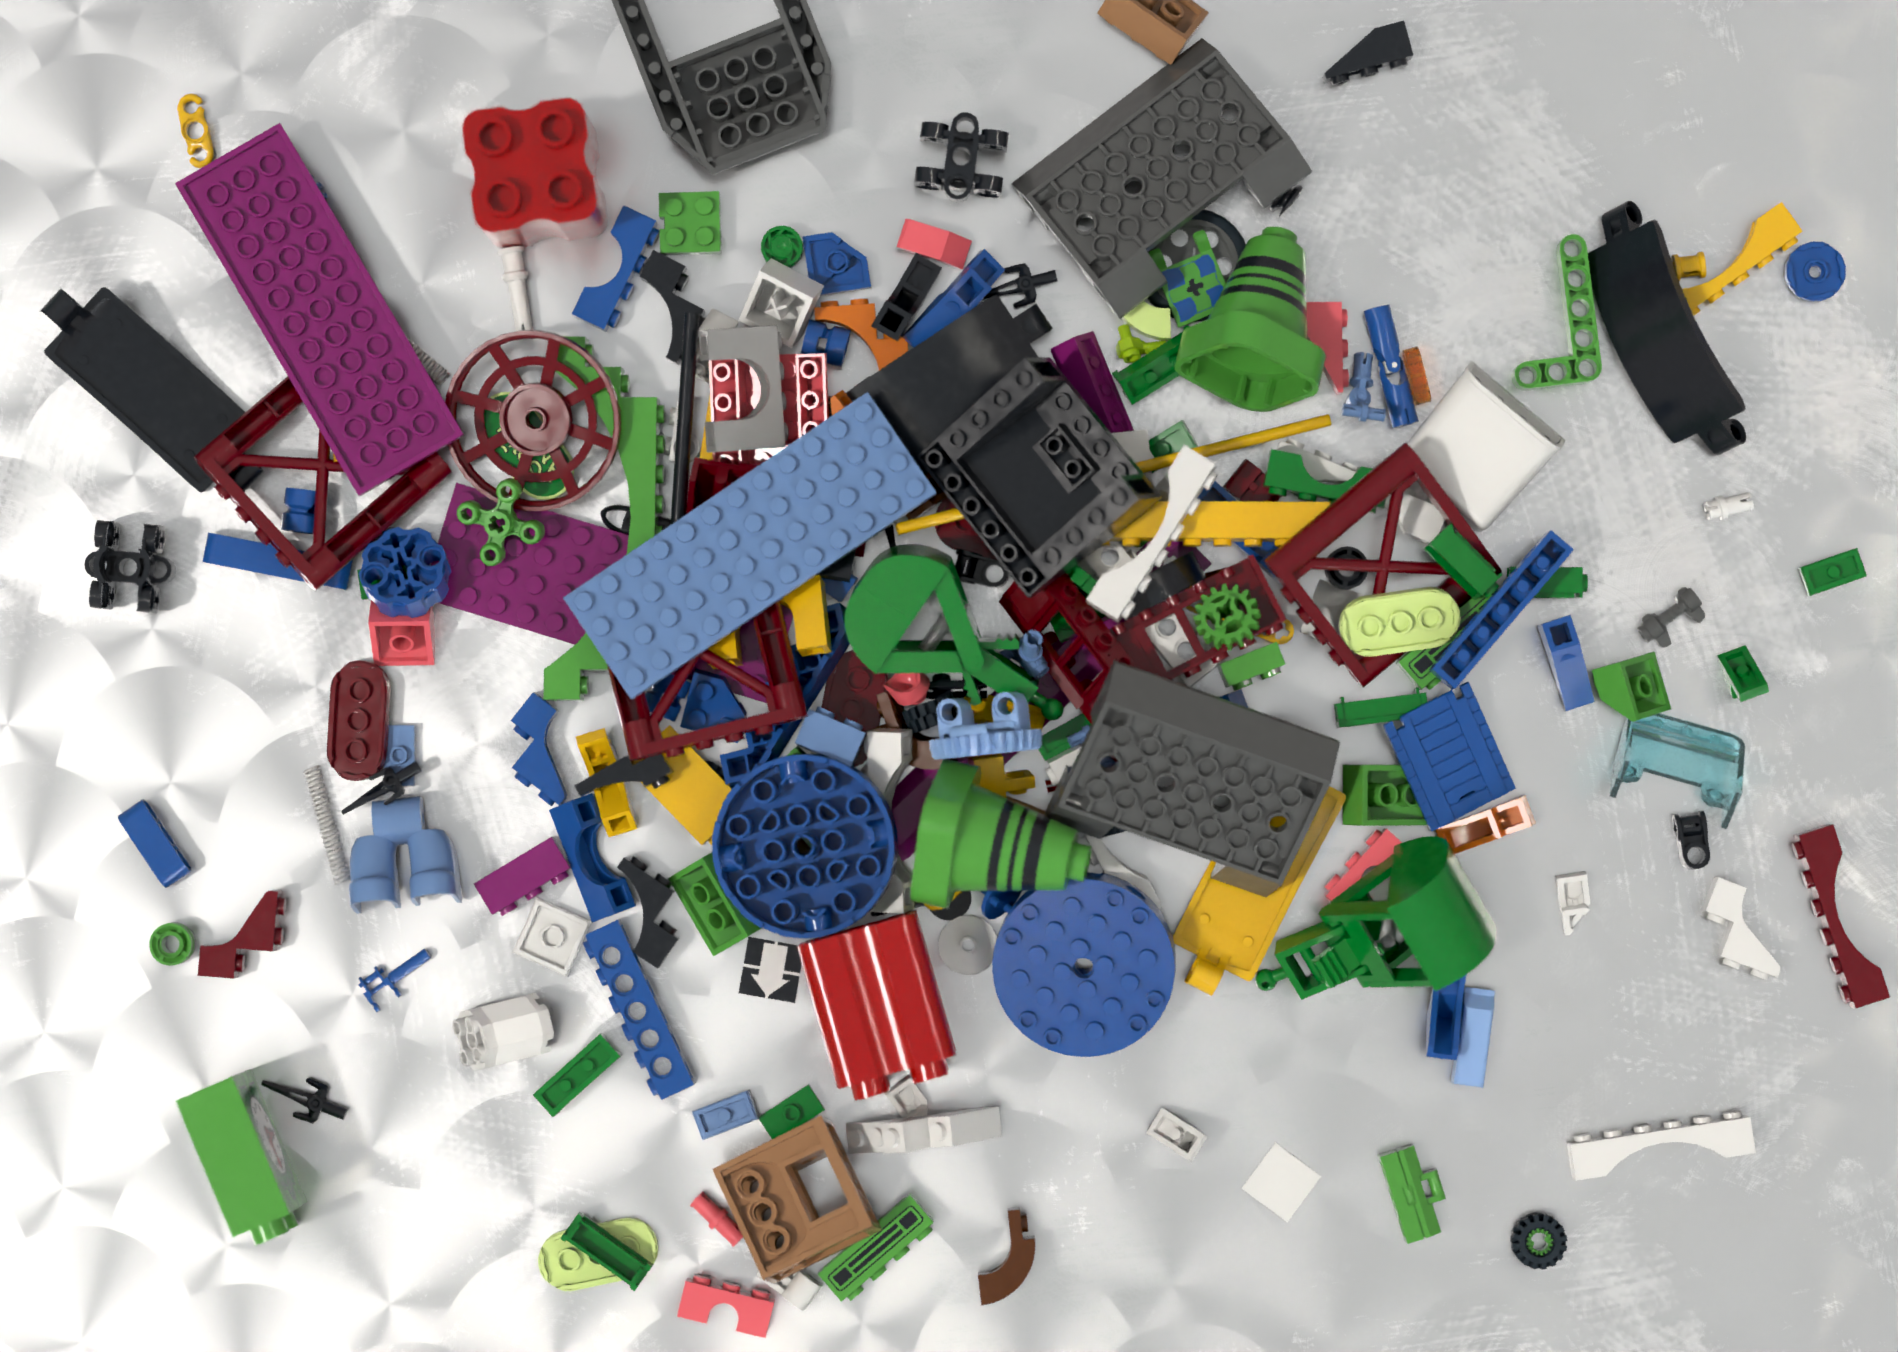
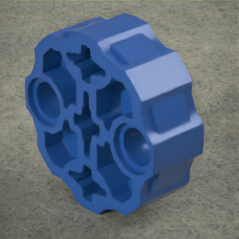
M400 527L384 531L378 540L369 543L361 555L363 564L359 572V578L368 599L372 600L378 606L379 611L387 616L396 617L403 615L415 618L427 614L429 608L436 603L442 602L449 591L447 584L449 575L452 573L450 563L443 546L439 545L432 538L431 533L421 528L404 530ZM433 561H439L436 565H429ZM403 565L406 566L408 580H405L403 575ZM381 579L379 583L371 584L373 581Z

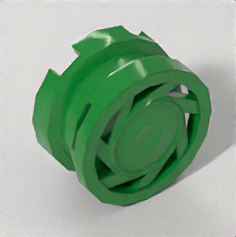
M775 226L769 229L763 236L761 252L766 262L772 258L792 268L801 260L803 243L800 235L793 228Z

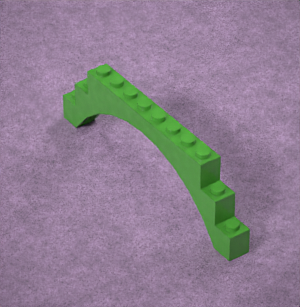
M563 336L576 342L594 357V345L589 344V340L586 337ZM560 344L559 362L574 370L583 379L585 384L599 377L593 367H589V363L581 355ZM603 367L617 393L621 410V435L618 451L629 491L631 515L627 554H629L663 531V526H658V515L664 512V497L659 495V483H664V465H659V453H664L665 437L660 435V423H665V405H660V400L657 397H624V393H629L630 389L629 375H625V370L622 367ZM557 370L555 371L567 382H569L573 387L578 389L577 386L567 376H565ZM605 387L593 394L592 397L595 402L596 411L612 437L613 410ZM587 633L583 635L578 643L544 669V700L584 701V694L589 693V677L584 676V671H608L606 661Z

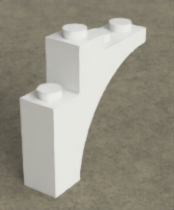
M999 1106L846 1124L849 1154L907 1153L933 1147H954L1002 1137Z

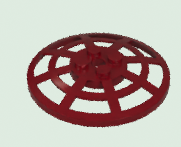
M519 330L502 334L486 341L472 351L461 363L449 385L445 403L455 420L457 403L475 407L474 423L477 438L480 444L464 452L458 439L448 445L449 451L465 479L477 491L494 502L498 503L496 488L487 483L470 464V462L485 454L500 470L514 477L521 484L522 491L526 481L547 482L558 478L562 479L567 495L545 501L519 498L515 501L513 509L522 511H546L577 501L590 492L604 478L613 463L621 435V410L617 393L610 377L601 364L586 349L573 340L556 333L541 330ZM520 339L548 340L545 357L526 356L510 361L500 345ZM560 344L581 355L596 370L599 377L585 384L583 379L574 370L558 361ZM490 352L499 368L486 379L478 395L461 391L462 384L471 368L485 354ZM528 365L544 366L540 383L525 384L516 368ZM557 370L567 376L578 389L564 396L559 390L552 387L555 371ZM505 375L514 390L508 394L504 401L488 398L494 385ZM605 387L613 410L612 438L597 432V411L592 397L593 394ZM582 400L585 401L588 411V429L572 423L573 418L570 407ZM485 410L499 413V423L502 432L491 438H488L486 432ZM532 411L539 412L543 417V423L538 428L532 426L529 422V415ZM568 436L584 440V444L578 454L567 463L560 447L567 440ZM508 442L515 450L521 453L518 467L516 468L506 462L495 449ZM593 444L607 449V456L599 470L586 484L578 488L572 471L585 460ZM550 454L556 470L544 473L529 472L534 456Z

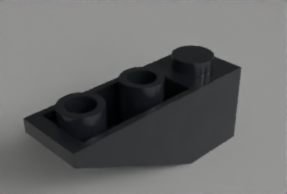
M1404 20L1374 28L1324 73L1322 77L1323 82H1332V86L1350 81L1349 76L1361 74V78L1378 74V69L1390 66V70L1407 66V61L1413 57V51Z

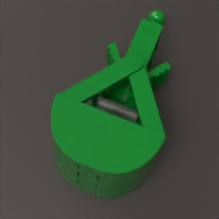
M903 544L883 551L871 562L856 584L845 611V630L849 643L858 658L875 674L962 673L965 680L964 689L968 690L966 696L970 697L969 704L975 706L982 703V697L975 678H977L997 693L1020 692L1026 697L1027 702L1030 701L1039 707L1042 715L1048 720H1057L1062 716L1064 707L1059 700L1055 698L1047 699L1036 691L1039 687V679L1036 680L1033 676L1030 677L1023 668L995 650L1019 649L1020 637L1016 633L1012 637L1008 634L1004 637L998 634L995 638H982L951 556L929 546ZM935 590L943 612L940 614L941 616L934 622V626L931 627L923 640H900ZM948 629H950L953 640H941Z
M1438 836L1421 837L1394 846V852L1390 857L1333 899L1330 904L1324 906L1319 911V916L1323 922L1276 941L1274 955L1281 967L1273 971L1270 969L1260 970L1255 977V982L1259 989L1270 991L1275 988L1278 981L1289 978L1301 1000L1353 978H1357L1363 988L1433 987L1437 991L1464 977L1487 958L1495 945L1496 925L1448 841ZM1390 877L1388 900L1373 901L1369 892ZM1397 927L1405 939L1401 944H1398L1396 940ZM1325 942L1328 948L1316 956L1311 947ZM1300 952L1313 975L1306 977L1293 954ZM1411 955L1415 956L1421 967L1396 968Z

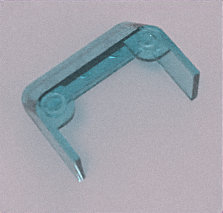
M1661 713L1633 722L1626 718L1612 767L1610 797H1616L1622 782H1637L1641 779L1643 771L1700 787L1701 799L1710 807L1722 809L1721 828L1727 829L1742 795L1745 744L1741 738L1734 734Z

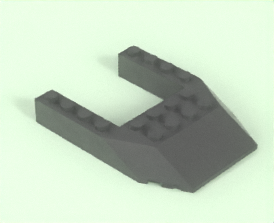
M612 0L662 130L712 175L826 130L831 61L807 0H773L780 17L779 19L670 62L667 60L644 0Z

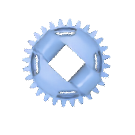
M1013 691L1002 692L994 697L992 701L993 723L975 724L971 705L963 698H947L942 700L936 708L939 739L929 740L931 756L933 759L938 760L1040 749L1042 746L1041 729H1031L1027 699L1020 692ZM1010 698L1014 703V709L1011 713L1007 708V702ZM953 705H955L958 709V715L956 719H954L951 714V709Z

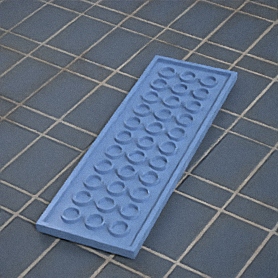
M867 392L563 597V599L628 696L633 700L937 493Z

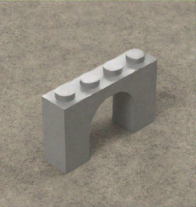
M777 325L698 331L700 361L725 359L743 361L756 372L761 387L758 404L747 416L737 420L705 422L707 452L785 447V441L788 440V426L784 423L783 410L786 409V396L781 388V380L784 379V366L779 359V350L782 348V336L777 330Z

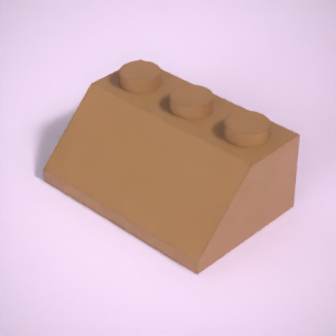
M1105 0L1097 12L1109 24L1119 28L1129 35L1133 41L1140 43L1159 59L1166 61L1170 65L1183 51L1209 13L1192 0Z

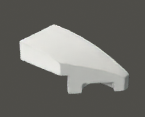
M1585 871L1555 876L1565 935H1570L1581 917L1585 916L1590 910L1588 908L1590 904L1588 878Z
M909 1075L892 1086L890 1091L885 1092L886 1097L902 1118L927 1115V1099L917 1085L913 1084V1080Z

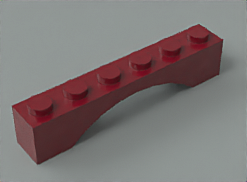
M1826 824L1793 835L1795 842L1792 843L1793 852L1797 860H1802L1805 871L1801 872L1803 882L1807 889L1811 888L1814 900H1811L1813 912L1816 917L1821 918L1824 927L1820 929L1822 940L1825 946L1830 945L1833 957L1830 958L1832 970L1835 975H1840L1843 986L1839 987L1843 1002L1845 1004L1849 1003L1851 1008L1856 1009L1890 998L1881 968L1870 962L1855 948L1846 935L1838 917L1835 903V879L1843 852L1834 825Z

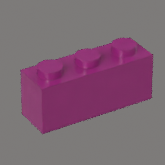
M550 837L474 883V886L491 914L494 915L499 912L501 916H504L517 908L515 902L525 896L527 901L543 892L541 886L551 881L555 885L569 877L566 871L571 869V866L555 837Z

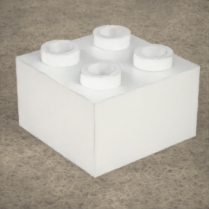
M771 258L759 271L738 321L750 327L777 325V330L782 336V343L792 348L802 337L824 285Z

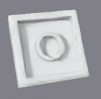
M536 897L512 953L568 977L592 921Z

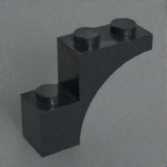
M653 250L640 274V278L651 285L667 304L672 321V339L666 359L679 365L682 357L684 313L700 314V328L706 319L704 317L706 312L697 305L675 295L676 290L681 292L688 281L689 275L685 274L687 271L686 266Z
M633 856L631 860L624 857L617 868L635 886L643 910L642 931L633 953L658 969L679 940V937L675 935L677 931L675 927L664 920L660 924L655 921L675 893V890L670 888L673 882L660 873L656 877L646 871L648 865L637 857Z

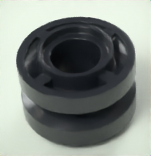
M1348 546L1338 548L1328 556V558L1366 559L1360 550ZM1324 570L1330 584L1342 590H1349L1359 586L1368 574V572L1354 571L1351 576L1346 577L1339 570Z

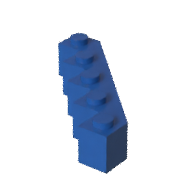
M841 603L827 606L832 653L802 657L797 650V645H791L807 711L850 644L845 630L846 607ZM802 719L773 726L774 732L756 736L755 731L745 733L748 748L720 755L725 784L733 788L736 783L756 767L779 758Z

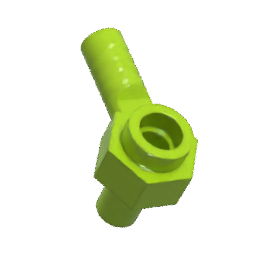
M1124 324L1118 327L1121 340L1117 342L1115 348L1118 358L1123 359L1125 363H1133L1141 358V354H1148L1164 344L1166 340L1146 343L1140 338L1132 337L1129 325Z

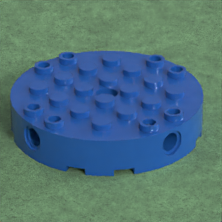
M798 754L766 762L753 769L736 783L723 801L717 821L714 824L712 856L715 872L725 895L750 922L780 936L805 939L817 938L836 933L851 926L866 916L881 900L889 887L896 868L898 834L895 819L888 802L879 788L865 774L853 766L824 755ZM802 837L809 839L813 845L808 855L800 853L797 848V843Z
M1087 873L1084 882L1069 879L1065 891L1025 892L1011 907L1001 925L992 960V973L996 994L1002 1008L1012 1023L1025 1036L1038 1045L1053 1052L1075 1057H1093L1110 1054L1122 1050L1142 1038L1151 1030L1163 1014L1172 993L1176 971L1175 944L1162 912L1140 889L1123 879L1105 873ZM1080 958L1089 959L1093 966L1086 969L1080 968L1077 960Z

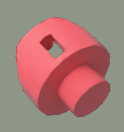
M895 673L884 683L885 689L902 706L922 703L927 696L930 686V680L925 673Z

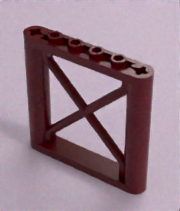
M287 376L193 458L216 484L214 487L216 493L224 501L230 499L237 507L234 509V512L245 524L250 521L257 530L254 533L265 546L270 543L276 549L275 557L285 568L291 566L314 591H317L361 553L369 543L377 539L447 478L452 471L437 452L398 474L402 477L325 543L329 471L344 472L338 461L334 462L333 459H330V447L321 431L319 430L317 458L244 454L304 403ZM249 466L317 471L313 545L303 554H300L229 476L238 467Z
M1403 443L1264 560L1265 564L1283 586L1279 590L1290 604L1295 602L1299 607L1295 611L1306 625L1311 623L1315 628L1311 632L1322 646L1327 644L1331 650L1327 653L1338 667L1343 665L1362 688L1406 652L1365 657L1351 651L1297 580L1310 569L1376 572L1373 594L1385 593L1389 573L1449 575L1437 562L1391 560L1403 494L1414 482H1418L1448 525L1450 523L1453 525L1454 533L1458 531L1496 569L1494 572L1496 575L1502 572L1423 461L1407 443ZM1391 494L1379 560L1316 557ZM1451 576L1436 587L1449 593L1457 603L1458 608L1472 598Z
M780 600L753 618L769 685L707 649L678 669L650 715L645 692L631 700L607 664L630 761L666 753L667 758L685 754V748L696 746L697 750L714 747L713 741L726 739V743H731L744 739L743 734L755 731L756 736L774 732L773 726L808 717ZM699 658L765 697L769 710L767 713L667 738L662 737L660 722Z

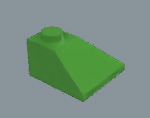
M1655 652L1592 670L1594 685L1600 699L1632 722L1671 709Z

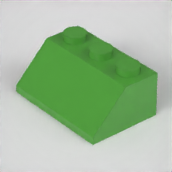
M712 852L668 878L673 882L674 890L713 956L762 929L744 917L725 895L715 872Z

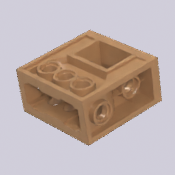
M822 1115L712 1169L762 1279L773 1284L882 1231L832 1121ZM827 1157L847 1198L848 1204L819 1218L798 1171ZM758 1181L759 1187L756 1192L752 1193L751 1187L753 1183ZM771 1208L770 1218L764 1221V1213ZM784 1236V1244L777 1249L776 1243L778 1238Z

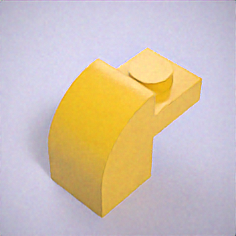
M1000 753L968 757V764L981 767L980 786L1006 797V792L1012 795L1026 793L1027 789L1035 788V776L1029 770L1004 772L1003 756Z

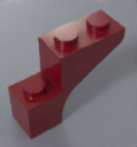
M282 890L267 891L232 940L221 945H200L197 976L238 978L239 972L243 973L245 966V955L241 954V949L273 952L277 951V945L282 946L284 929L279 927L280 915H285L286 897H282Z

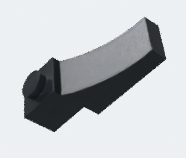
M664 754L648 757L635 765L633 761H630L629 756L626 755L574 786L580 796H584L602 787L622 782H642L645 787L652 785L656 789L670 781L668 775L673 773V770Z

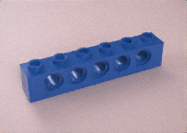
M1552 530L1547 531L1430 667L1429 671L1451 690L1456 689L1574 549Z
M618 919L586 934L587 941L583 942L584 948L590 959L596 958L600 967L596 970L597 976L602 986H609L613 995L608 997L615 1014L621 1012L625 1021L621 1025L627 1040H633L638 1051L634 1052L640 1068L646 1067L651 1077L646 1081L653 1096L659 1095L660 1099L663 1100L693 1086L696 1082L637 955L633 953L634 948L621 920ZM608 947H615L619 950L620 960L617 964H610L605 960L604 953ZM623 974L630 976L633 980V987L627 992L620 990L617 986V979ZM634 1002H640L646 1008V1014L641 1019H636L630 1014V1006ZM645 1030H654L658 1034L659 1040L655 1046H648L643 1042L642 1035ZM659 1057L669 1059L671 1062L670 1072L666 1074L659 1073L655 1068L656 1059Z

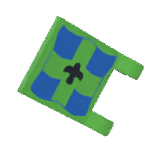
M1204 230L1193 234L1194 242L1200 254L1167 267L1160 249H1154L1149 252V255L1168 282L1162 289L1178 328L1210 315L1226 284Z

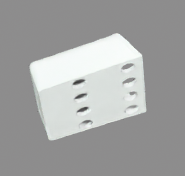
M1471 361L1408 440L1407 444L1420 457L1469 526L1475 531L1480 532L1487 529L1556 452L1563 447L1566 440Z

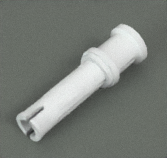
M524 246L507 247L497 250L498 255L502 257L504 274L501 276L504 283L508 284L515 331L523 330V325L525 330H533L525 284L529 273L524 268L522 257Z

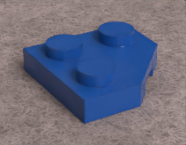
M833 232L803 236L808 277L824 285L820 296L871 288L866 256L852 248Z
M696 668L680 727L695 731L743 719L746 717L747 712L742 703L736 699L730 689L731 685L725 676Z

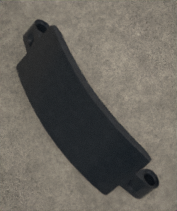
M1627 201L1602 215L1606 244L1588 253L1592 289L1601 316L1627 374L1668 438L1673 443H1677L1697 433L1714 454L1720 455L1746 442V432L1743 425L1736 419H1728L1745 411L1746 406L1739 392L1715 357L1692 314L1658 222L1651 220L1641 225L1643 219L1639 207L1634 202Z
M102 287L84 307L60 288L40 310L62 330L45 348V355L125 424L191 486L201 493L204 492L213 481L201 469L193 457L242 416L245 411L108 288ZM240 466L229 476L245 492L264 470L261 467Z
M993 295L846 392V394L853 402L868 392L913 458L928 447L1025 357H1038L1030 343L1053 328L1037 303L1013 318L999 296ZM831 403L828 404L829 418L832 416Z

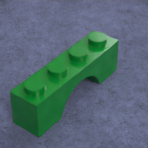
M1271 449L1268 455L1263 487L1269 488L1268 493L1286 497L1287 492L1299 494L1298 499L1316 502L1317 498L1328 499L1330 504H1332L1368 474L1372 468L1361 466L1347 482L1338 485H1327L1316 481L1309 475L1304 467L1301 455ZM1386 498L1369 513L1376 514V509L1382 510L1385 506Z

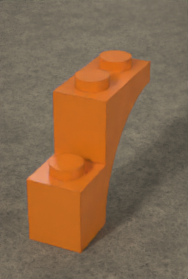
M868 299L850 300L851 305L839 306L838 301L820 302L821 307H814L815 321L836 324L850 329L858 335L872 351L879 370L908 352V342L903 337L898 342L883 334V339H877V330L871 327L876 318L875 303L869 304Z

